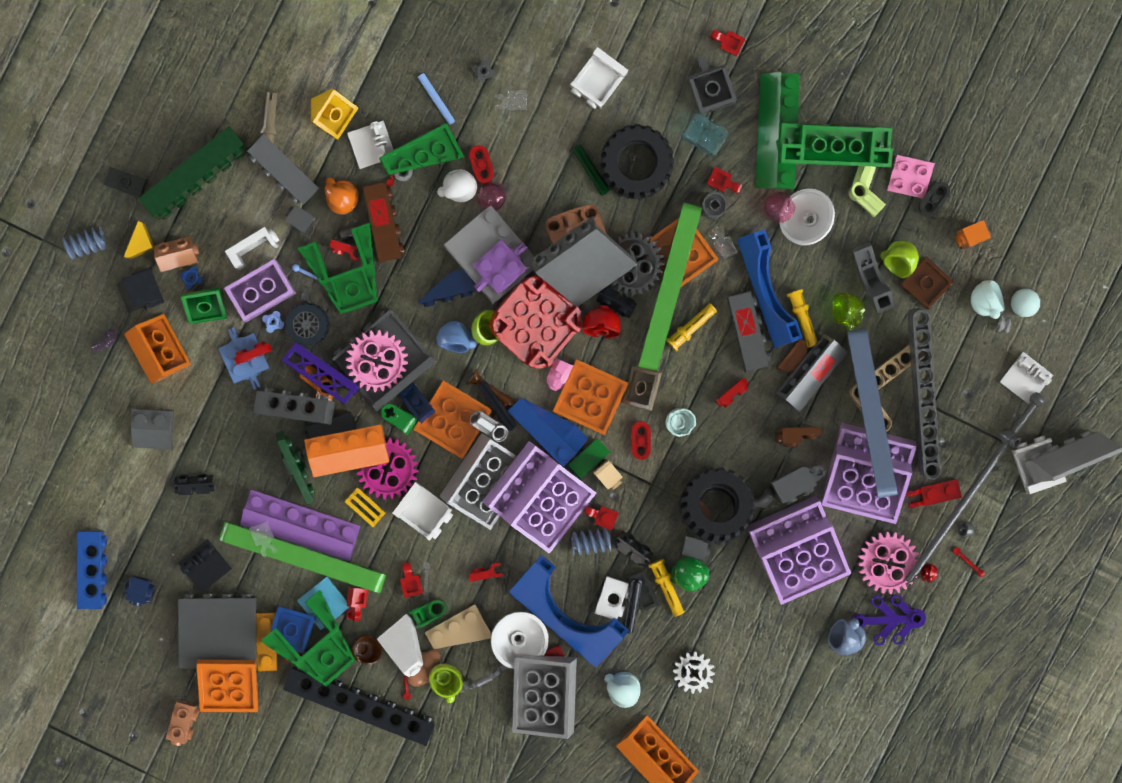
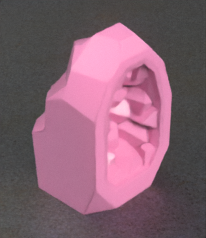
M555 358L547 376V383L550 389L557 391L565 385L572 370V365Z

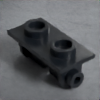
M608 286L602 289L596 301L600 305L610 307L618 315L630 319L637 305L634 302L635 300L625 295H622L619 300L617 299L619 292Z
M199 474L197 476L180 475L175 477L173 483L175 494L193 495V488H196V494H210V492H214V484H212L214 475Z
M624 531L621 532L619 538L613 543L616 545L615 548L625 555L632 551L633 553L629 558L639 566H645L653 555V552L647 545L639 543L632 534Z

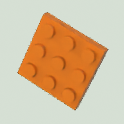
M678 219L651 237L650 242L657 241L655 248H662L658 253L659 255H664L660 259L661 262H665V265L660 266L663 270L666 267ZM696 229L681 287L719 260L698 229ZM664 272L659 273L658 275L662 278Z
M576 359L553 412L605 435L628 386V382Z
M443 380L430 401L436 412L422 424L418 421L413 430L463 459L480 432L479 429L470 424V417L477 410L489 416L492 409Z
M197 660L200 712H258L256 660Z

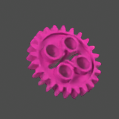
M390 437L386 443L389 459L392 452L395 455L390 465L393 471L387 473L383 485L381 484L385 473L383 465L386 466L388 463L361 468L362 471L357 472V475L363 476L359 482L365 481L366 483L363 489L370 487L369 494L375 491L376 498L383 494V499L385 500L387 495L390 494L391 499H394L395 493L401 497V490L408 493L406 486L412 487L413 484L410 481L417 480L413 473L419 472V470L414 469V466L418 465L419 462H413L412 459L416 455L409 454L412 448L405 449L407 443L400 446V439L393 443L392 437ZM398 457H402L405 460L403 468H398L395 465V460ZM372 469L380 471L379 479L375 480L371 477L370 472ZM391 475L396 476L399 480L396 486H391L388 482Z

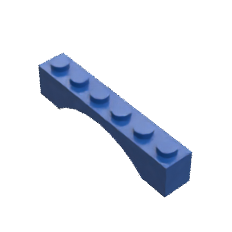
M766 230L754 232L737 239L774 348L802 339L797 320L783 308L772 287L769 273L771 245Z

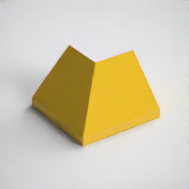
M330 89L311 99V122L338 140L358 110V107L334 89Z

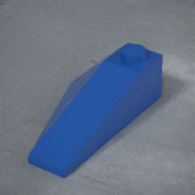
M520 398L508 410L562 467L578 453L588 439L575 424L523 398Z

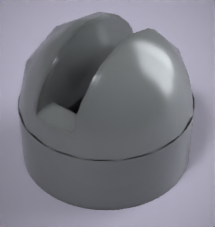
M961 522L958 526L959 535L961 537L972 536L975 532L973 531L974 525L970 522Z

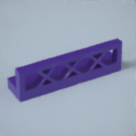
M296 342L282 360L286 365L344 405L352 395L355 396L359 391L357 384ZM294 353L302 359V363L293 364L289 361V358ZM312 365L317 369L318 374H307L305 366ZM321 376H327L333 380V385H323L321 383ZM336 387H343L348 391L344 399L337 394Z

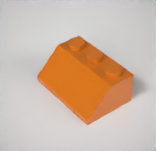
M165 314L135 325L124 333L151 385L191 365Z

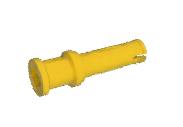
M800 289L786 295L790 298L793 306L792 312L798 318L807 348H809L818 341L807 310L809 306L805 303L802 294L804 291Z
M708 303L685 326L678 327L677 331L670 338L667 337L666 342L677 352L678 347L686 340L689 341L691 334L717 313V310Z
M662 558L650 563L648 566L652 568L656 577L655 582L660 584L673 617H676L685 611L670 581L671 574L667 572L664 565L665 560Z

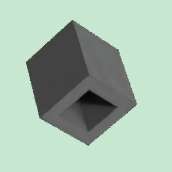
M297 205L294 208L291 206L285 214L287 217L285 221L305 235L317 220Z
M685 535L681 554L705 560V556L709 557L711 545L704 543V539L698 540Z

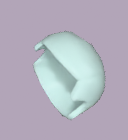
M1027 288L1020 289L1011 297V308L1020 317H1030L1039 310L1041 300L1033 290Z
M683 407L673 409L665 421L668 431L678 437L689 435L692 429L696 427L695 415Z

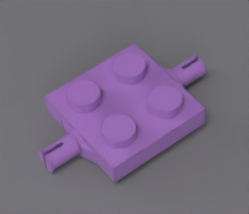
M501 239L473 265L482 278L474 285L476 290L480 292L488 284L498 294H501L528 269L519 256L528 247L522 242L518 247L512 249Z

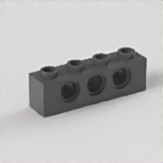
M264 388V391H257L254 414L328 425L332 424L335 402L329 401L327 396L317 395V399L311 398V394L299 393V396H294L293 392L284 390L279 394L275 393V389ZM278 399L279 405L275 408V401ZM296 401L297 407L293 410L292 405ZM314 404L315 408L314 411L311 413L310 406Z

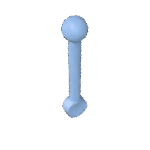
M294 264L292 266L293 271H299L318 280L316 275L299 268V265Z

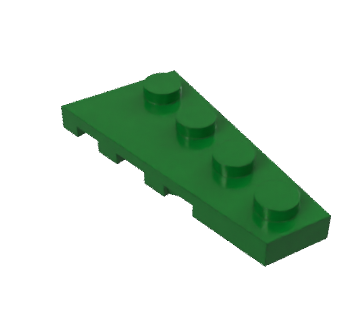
M446 123L380 157L379 160L387 175L462 159L464 155Z

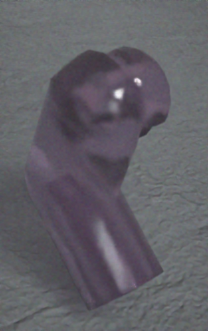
M115 330L107 331L105 333L107 339L91 345L94 353L108 349L117 341L118 335H116Z

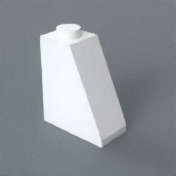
M405 614L378 637L377 640L402 673L410 677L416 675L424 663L414 620Z

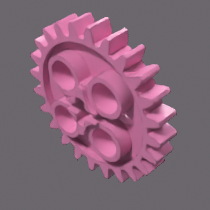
M377 329L376 334L369 330V336L362 332L363 338L355 337L357 344L350 343L353 350H347L351 357L345 358L346 361L350 362V364L346 365V368L352 369L348 375H355L352 381L354 383L359 381L358 386L360 388L365 384L366 391L372 387L373 391L376 392L377 388L380 387L383 392L386 385L389 389H392V382L398 384L397 377L403 379L400 372L407 371L403 365L408 364V361L403 360V358L408 356V354L401 352L405 349V346H398L401 340L397 339L394 341L395 335L392 334L388 337L387 331L381 335L379 329ZM369 344L375 345L373 353L366 352V347ZM387 350L393 351L391 359H385L384 357ZM363 354L377 359L379 356L381 361L391 363L393 366L389 367L379 362L375 365L372 360L361 358L360 356ZM368 362V370L360 371V365ZM382 368L387 369L385 377L378 376V371Z
M887 531L885 532V537L881 533H878V539L871 536V543L865 541L867 548H860L864 554L858 555L862 562L857 563V565L863 567L858 572L865 573L862 580L869 579L867 586L870 587L874 584L873 590L877 591L880 587V592L883 594L886 589L889 594H892L893 589L900 593V587L906 590L905 583H908L906 576L918 561L915 557L919 553L913 552L916 546H909L910 539L903 541L904 535H900L897 538L896 532H893L891 537ZM884 546L886 549L885 554L878 556V548ZM902 550L904 558L897 560L896 553ZM878 558L886 561L890 559L892 562L905 564V567L874 562L872 559ZM876 565H880L882 568L879 575L873 573ZM895 569L900 571V576L897 579L892 578V572Z

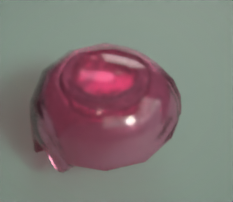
M494 181L482 185L477 195L479 205L484 210L489 206H492L495 211L502 208L507 199L505 187Z
M776 192L768 197L764 208L767 215L774 222L783 223L794 215L796 207L790 196L783 192Z

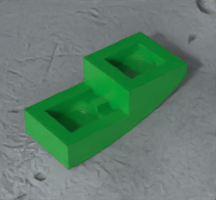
M597 438L567 466L580 480L603 460L610 451Z

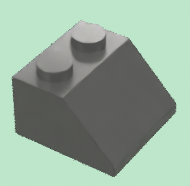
M132 409L131 435L133 447L172 450L174 411Z

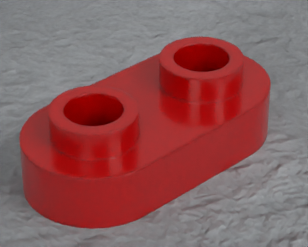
M474 146L470 150L469 157L475 177L480 183H489L494 177V171L488 151L484 146ZM478 152L483 154L481 159L475 157ZM487 171L488 176L482 177L481 172Z
M263 341L254 345L255 349L247 352L244 349L235 353L236 357L233 359L236 366L271 352L270 344H265Z
M742 378L720 396L715 403L719 407L724 406L726 408L734 401L732 397L737 393L740 396L749 389L747 387L749 382Z
M645 422L635 423L631 430V452L638 460L648 458L651 453V428ZM640 427L645 430L642 435H639L637 432ZM638 447H644L645 451L643 454L638 453Z

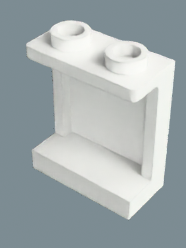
M597 47L592 57L574 81L571 82V92L579 98L583 96L587 99L586 103L592 108L596 109L597 107L601 109L627 75L628 69Z
M264 227L225 252L234 267L241 270L246 267L241 258L242 255L267 240L273 247L277 248L279 247L277 243L279 238L272 229L269 230Z
M1045 435L1035 438L1034 443L1027 444V442H1023L1016 449L1011 450L1026 494H1032L1067 482L1066 478L1062 477L1055 481L1033 483L1025 461L1031 459L1030 455L1041 452L1043 454L1048 452L1047 448L1052 446V439L1045 438Z
M415 482L392 514L401 518L430 541L431 538L436 539L441 533L440 526L442 523L445 522L447 524L452 518L453 514L451 511L453 509L419 483Z

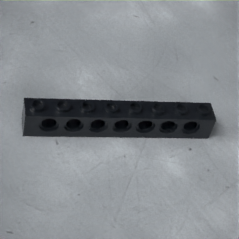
M293 666L291 668L283 690L427 746L436 723L432 717L425 714L421 717L416 715L414 710L407 707L401 709L397 707V703L389 700L383 702L379 700V696L372 693L368 695L361 693L362 690L357 687H345L343 682L336 679L327 685L330 693L323 695L320 692V686H323L321 683L298 667ZM304 678L311 680L312 686L310 688H305L302 685ZM338 693H345L348 697L347 701H339ZM359 699L363 700L366 706L364 709H359L356 707L355 702ZM381 707L383 715L376 716L373 708ZM399 714L401 722L394 723L391 720V715ZM417 721L419 729L412 730L409 727V722Z

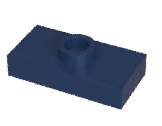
M413 382L398 394L421 424L436 412Z

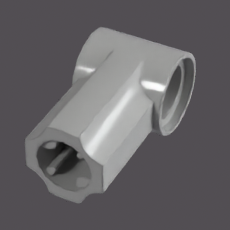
M477 410L470 417V424L493 440L502 442L507 438V428L482 411Z

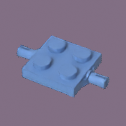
M235 327L228 329L227 331L232 341L218 349L233 383L250 380L253 390L257 389L255 383L260 388L261 386L256 376L270 369L264 355L237 366L233 359L236 357L235 353L246 349L248 352L255 349L254 345L258 344L255 334L239 337Z

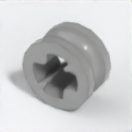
M1004 315L1000 316L997 332L1004 331L1006 334L1009 332L1011 317L1005 318Z

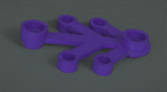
M895 594L890 598L891 604L898 606L906 614L897 615L883 602L882 597L875 595L871 599L872 605L878 607L887 616L865 617L860 613L852 615L851 619L861 618L862 624L859 626L862 628L865 625L887 624L879 634L873 637V642L878 646H882L885 643V638L899 623H906L899 633H895L892 636L893 642L901 645L905 640L904 637L913 628H920L925 624V613L920 609H911L903 602L901 596ZM895 597H899L900 599L898 604H894L893 599ZM875 598L880 599V604H874ZM915 615H919L920 620L918 622H914L913 617ZM897 635L902 637L900 642L895 641ZM878 636H881L883 639L881 643L876 642Z

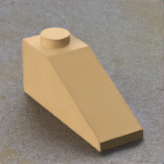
M608 459L593 471L608 490L610 488L614 490L622 483L620 479L623 477Z

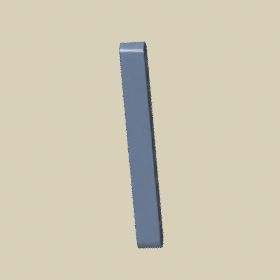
M867 329L847 331L877 495L878 498L898 495Z

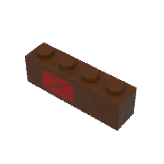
M384 182L363 187L379 263L403 259L402 254H405L403 242L399 243L398 239L401 231L399 224H395L394 221L397 213L395 205H391L390 198L393 197L391 186L387 187V184Z

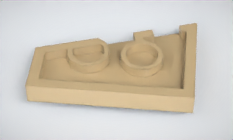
M476 604L425 632L434 649L491 639L492 635Z

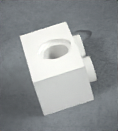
M606 575L595 614L610 619H618V616L622 617L625 609L622 603L624 598L628 599L629 583ZM615 593L619 596V600L617 603L612 604L608 601V596Z

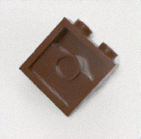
M821 427L778 428L779 432H775V442L783 443L784 447H797V443H802V435L803 439H816V435H821Z

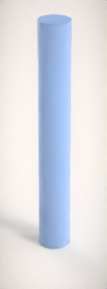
M423 73L418 76V79L449 125L455 122L453 116L425 74Z

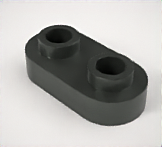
M937 182L929 189L919 203V211L923 216L930 217L935 215L950 195V187L947 183ZM937 189H941L943 191V194L938 195L936 192ZM926 204L931 205L930 211L925 209Z

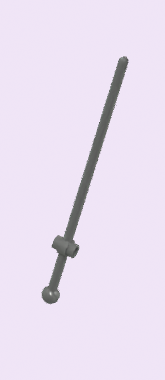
M1038 392L1033 393L1029 398L1030 404L1013 428L1008 431L1003 429L999 433L998 438L1002 440V443L906 576L908 583L915 579L1006 449L1011 446L1013 448L1018 447L1021 439L1017 437V434L1036 407L1044 404L1045 397Z

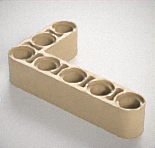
M910 344L874 369L875 376L879 379L878 390L911 366ZM924 351L918 354V360L925 355ZM903 353L909 355V362L906 364L901 361ZM888 364L894 367L892 375H888L885 371ZM854 384L849 390V395L861 411L860 400L854 394L857 384ZM882 408L883 417L886 420L885 428L888 431L892 426V421Z

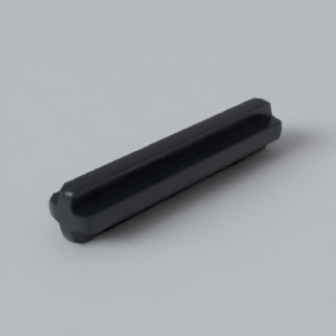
M485 380L477 385L478 389L508 431L513 430L516 427V423Z
M633 579L630 583L623 623L629 630L627 634L634 632L642 581L638 579Z

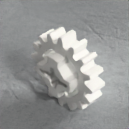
M696 651L693 652L692 656L686 652V658L680 656L681 662H675L678 669H673V672L678 674L674 677V680H680L677 684L678 687L684 685V691L686 692L688 689H691L692 694H694L695 689H698L701 693V687L703 686L708 689L707 682L713 683L710 676L715 675V672L710 671V669L714 668V665H708L710 658L708 657L704 660V654L701 653L700 656H697ZM690 660H699L700 662H698L697 664H693V663H690L689 661H690ZM684 666L686 668V673L682 677L681 669ZM688 666H690L694 670L698 669L697 673L699 679L697 678V676H690L691 672ZM706 667L707 673L704 679L702 677V671ZM690 681H697L699 684L691 685L688 683Z

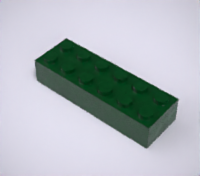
M228 126L138 199L152 217L158 220H165L172 214L171 211L175 207L180 208L183 206L190 195L195 196L198 194L205 183L210 184L213 182L220 171L225 172L228 170L235 159L240 160L247 154L246 149L248 147L238 134Z

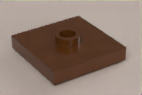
M925 256L919 262L915 271L899 285L926 310H929L954 281Z

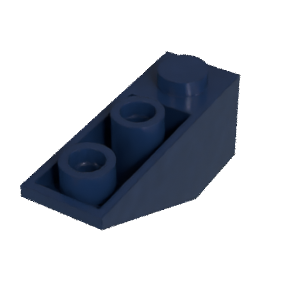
M464 269L450 272L418 301L419 305L429 307L435 305V301L442 300L445 303L453 301L454 296L461 295V298L472 296V292L475 291L473 280Z

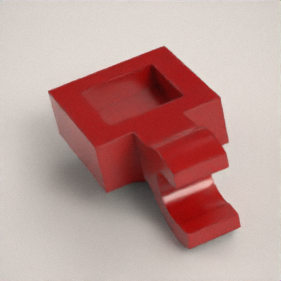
M714 29L709 37L716 42L722 43L719 49L737 57L745 41V38L729 30L724 35Z
M717 167L714 168L707 182L708 186L723 193L728 188L739 194L742 185L730 180L732 174Z
M330 240L328 247L332 248L333 253L343 255V252L349 254L352 260H360V258L354 256V251L358 250L357 246L354 247Z
M586 506L583 512L595 517L594 524L611 531L619 514L604 506H600L599 511Z
M410 562L403 563L402 567L405 577L400 578L404 598L423 594L419 574L413 575Z
M500 562L492 564L489 570H484L483 567L472 569L473 573H469L470 582L490 577H501L503 575L502 572L495 573L494 571L496 566L501 565Z
M349 587L346 606H349L350 609L347 610L346 619L360 621L361 608H366L369 590L360 587Z

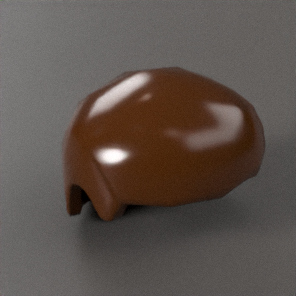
M362 635L353 641L351 652L357 662L370 665L375 664L381 659L383 649L378 640L370 635Z

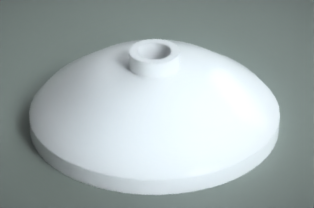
M803 189L797 191L782 206L779 217L781 230L785 237L795 244L811 245L817 243L832 228L835 217L834 206L829 197L819 190Z
M527 612L510 613L500 619L493 629L491 635L492 651L503 665L514 669L515 657L544 656L548 647L546 627L533 614ZM520 635V640L515 641L514 637Z

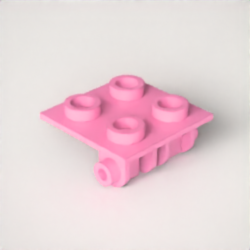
M897 155L894 159V167L887 191L924 198L935 163Z

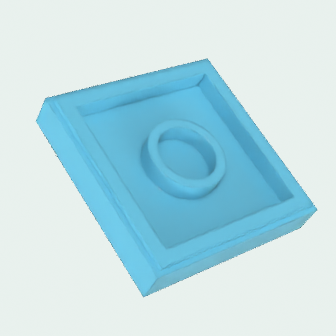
M328 576L297 600L307 614L315 616V614L304 602L318 590H321L334 619L350 608L346 606V598ZM316 617L315 624L322 630L325 626Z

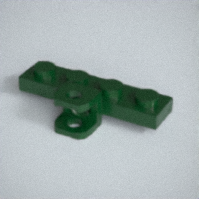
M283 431L276 433L277 443L282 451L281 459L288 474H293L306 504L314 502L313 494H315L312 483L308 484L306 480L308 478L305 470L307 465L300 447H295V452H293L291 449L293 447L291 438L289 436L286 437Z

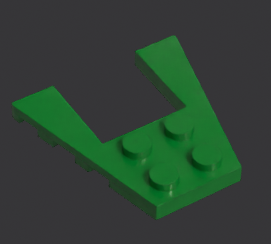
M370 223L351 229L364 266L336 276L329 277L317 242L298 248V251L301 252L306 263L313 270L340 314L378 302Z
M318 590L304 603L329 631L322 639L301 657L276 628L260 641L326 687L355 662V659L339 630L340 628L321 590Z

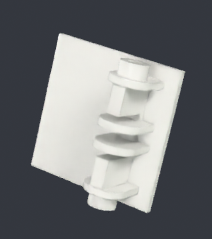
M384 121L372 122L369 126L347 133L359 169L380 163V157L393 151Z
M1022 352L1000 383L1027 404H1030V396L1035 392L1040 393L1052 381L1053 374Z

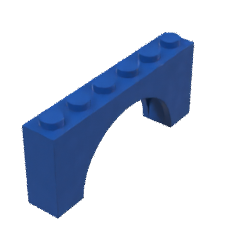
M540 555L514 584L509 593L512 594L515 600L520 601L527 607L529 612L541 619L544 625L549 626L556 632L559 638L564 639L570 644L573 650L578 651L585 657L588 663L597 667L624 639L629 630L616 618L602 625L591 626L578 623L566 616L554 602L550 591V577L555 566L543 555Z

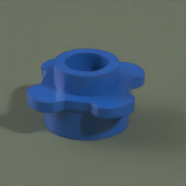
M191 267L190 270L183 271L180 274L187 289H191L194 285L201 284L203 281L196 267Z

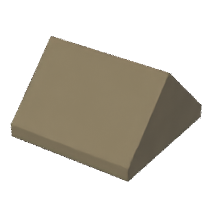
M632 366L622 403L652 411L662 373Z

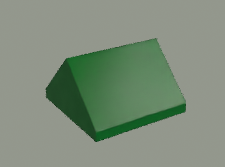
M214 288L181 294L189 325L227 319L223 289Z

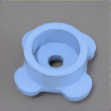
M274 311L271 315H264L262 321L267 326L266 331L269 333L284 327V322H282L280 312Z

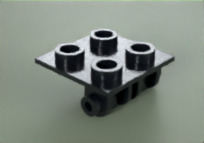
M208 539L178 563L181 571L189 576L202 593L232 569Z

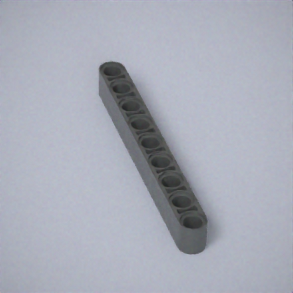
M913 308L908 313V331L918 468L923 476L928 479H936L940 475L941 468L930 316L925 310ZM921 313L922 319L916 322L915 316ZM919 332H923V339L921 341H917V334ZM924 351L925 357L922 360H918V354ZM923 370H925V371H926V376H925V378L920 379V377H919L920 372L923 371ZM927 389V396L921 398V392ZM928 408V415L926 417H923V410ZM930 427V433L924 436V430ZM931 446V452L925 455V449ZM929 465H932V466H933L932 472H930V473L927 474V473H926L927 467H928Z

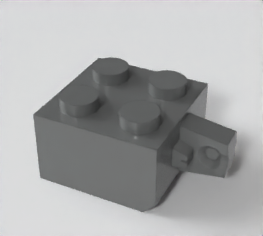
M705 56L698 58L697 62L700 69L696 70L697 74L687 78L698 114L702 115L735 104L737 99L725 64L714 68L713 65L708 66Z
M822 465L809 469L797 466L769 481V484L778 501L789 505L798 500L796 498L798 495L802 494L805 496L815 491L813 487L817 486L816 482L823 478L826 473Z

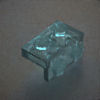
M696 113L682 138L715 157L729 132L723 126L711 122L708 117Z

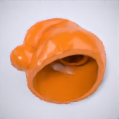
M333 178L326 179L324 190L328 207L334 213L341 215L351 212L357 206L359 192L356 186L348 180L335 182Z

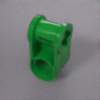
M392 404L385 405L381 410V415L386 421L407 435L410 434L418 421L415 416ZM394 408L395 416L387 418V413L384 412L385 409Z
M434 599L410 610L409 614H412L418 629L441 617L446 612L447 605L442 599ZM439 603L442 606V612H434L433 604Z

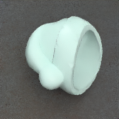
M982 281L972 291L971 306L977 314L997 319L1000 316V312L1004 311L1003 295L995 281Z
M626 671L615 675H605L604 680L607 683V691L614 704L627 708L637 702L640 696V683L635 675Z

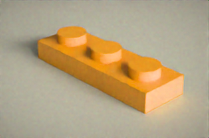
M276 612L256 613L258 671L278 670L277 653L260 641L270 633Z

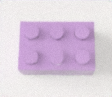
M276 259L271 260L224 288L244 322L252 320L296 294Z

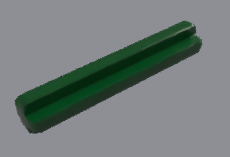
M576 145L572 149L573 153L600 195L607 194L610 191L609 187L582 145Z

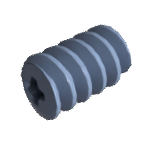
M99 226V232L91 228L90 235L84 230L83 237L77 232L76 239L71 234L69 235V241L64 236L62 238L64 248L71 259H75L76 254L82 257L84 252L86 255H89L91 250L96 253L98 252V247L101 250H105L106 239L101 226Z
M603 528L602 534L599 529H596L595 535L592 534L591 530H588L587 536H585L583 531H580L579 537L576 532L572 534L573 556H575L576 550L579 555H582L584 549L587 555L590 554L591 549L596 554L598 548L605 553L606 547L612 552L610 533H608L606 528Z

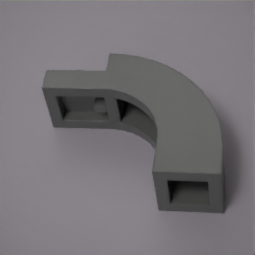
M866 243L851 249L858 276L875 311L880 313L895 307L891 290L886 285L879 271L872 245Z

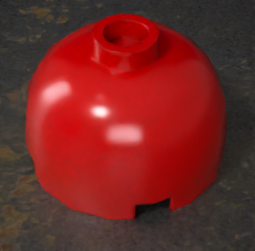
M600 305L586 314L582 326L583 333L594 338H598L597 334L606 335L605 339L617 338L620 336L621 331L620 318L613 310H610V307Z

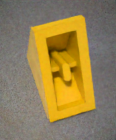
M140 221L137 222L124 255L128 259H133L154 250V244L147 227Z

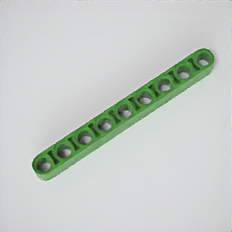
M683 202L638 365L640 368L655 372L658 370L701 215L702 207Z
M224 521L218 539L225 543L377 593H381L386 574L227 521Z

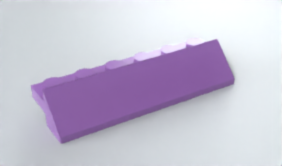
M252 489L246 506L243 509L240 526L350 562L361 527L344 519Z

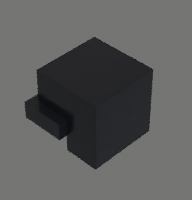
M150 267L132 273L131 276L123 278L117 284L128 313L143 307L145 310L165 303Z

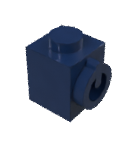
M132 576L124 589V594H126L125 600H129L130 604L135 606L151 603L155 591V585H152L153 580Z

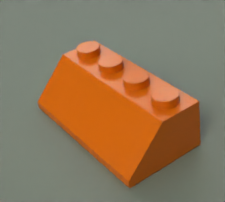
M382 424L304 440L313 477L389 462Z
M648 715L639 721L616 745L649 783H690L699 772Z

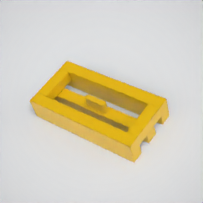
M358 487L345 500V503L372 527L386 514L382 508ZM358 493L380 513L379 516L356 497V494ZM354 499L373 518H375V520L372 521L357 506H355L351 502V500Z

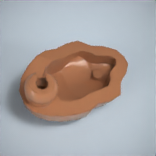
M432 649L427 652H421L424 665L420 667L421 670L416 675L407 676L410 685L419 687L429 682L431 670L440 661V652L438 650Z

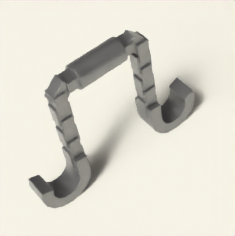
M500 663L494 667L493 673H488L476 679L475 682L472 678L464 681L460 693L468 688L471 690L492 681L500 672L509 667Z

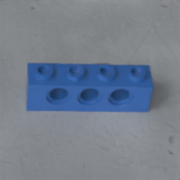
M104 531L77 532V609H102L107 603V594L104 593V585L107 584V574H104V566L107 565V555L104 554V547L107 546V535H104ZM91 545L97 549L95 556L90 555L88 551ZM90 565L96 567L97 572L95 575L89 573L88 568ZM90 584L96 586L97 591L95 594L89 592L88 587Z

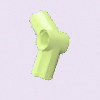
M858 166L848 194L851 200L856 201L875 217L886 205L869 190L876 167ZM856 187L862 190V196L855 194L854 189Z

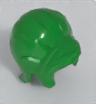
M684 557L676 561V565L671 568L673 583L687 592H694L700 589L709 580L708 567L700 559L694 557Z

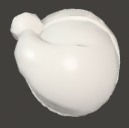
M452 170L445 176L443 187L438 188L437 194L440 197L445 196L455 202H466L476 194L477 182L465 170Z

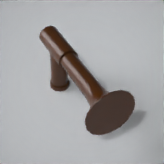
M478 368L466 385L471 383L478 385L484 381L478 374ZM488 383L505 409L507 407L511 408L516 403L515 400ZM496 413L492 415L497 420H500Z

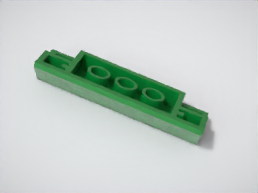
M782 72L760 74L755 189H795L796 164L780 163L776 140L778 141L780 122L798 123L800 74Z
M780 122L778 141L776 140L780 163L891 167L892 164L891 127Z

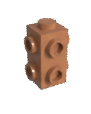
M191 236L154 245V256L160 272L198 262L197 254H200L197 243H193Z
M180 699L176 702L166 739L170 740L171 744L181 746L187 740H191L194 729H191L193 721L196 722L199 710H196L197 704Z

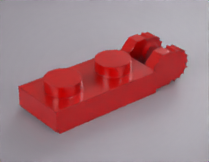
M958 479L919 487L920 489L906 492L907 497L921 494L922 501L909 503V508L928 506L962 498Z

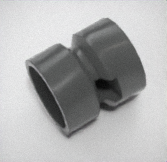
M717 192L708 194L701 204L703 215L712 220L720 218L727 209L726 198Z

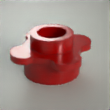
M925 563L921 569L922 580L928 583L934 581L937 577V567L933 564L928 565V563Z

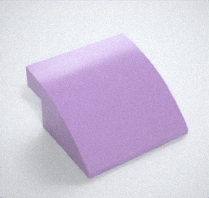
M841 422L821 505L896 524L912 476L911 463L917 447L916 441L887 434L898 495L878 498L865 428Z
M529 441L482 502L500 515L512 527L550 553L595 496L596 492Z
M816 495L756 521L747 527L758 556L781 605L851 574L834 528L827 519L821 502Z

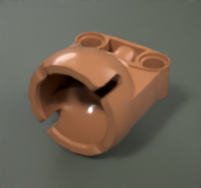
M586 205L549 218L545 226L551 245L589 219L588 217L591 215L595 216L596 226L606 233L599 209L595 205Z

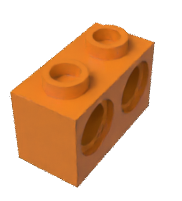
M984 220L957 231V236H955L958 246H962V249L991 238Z

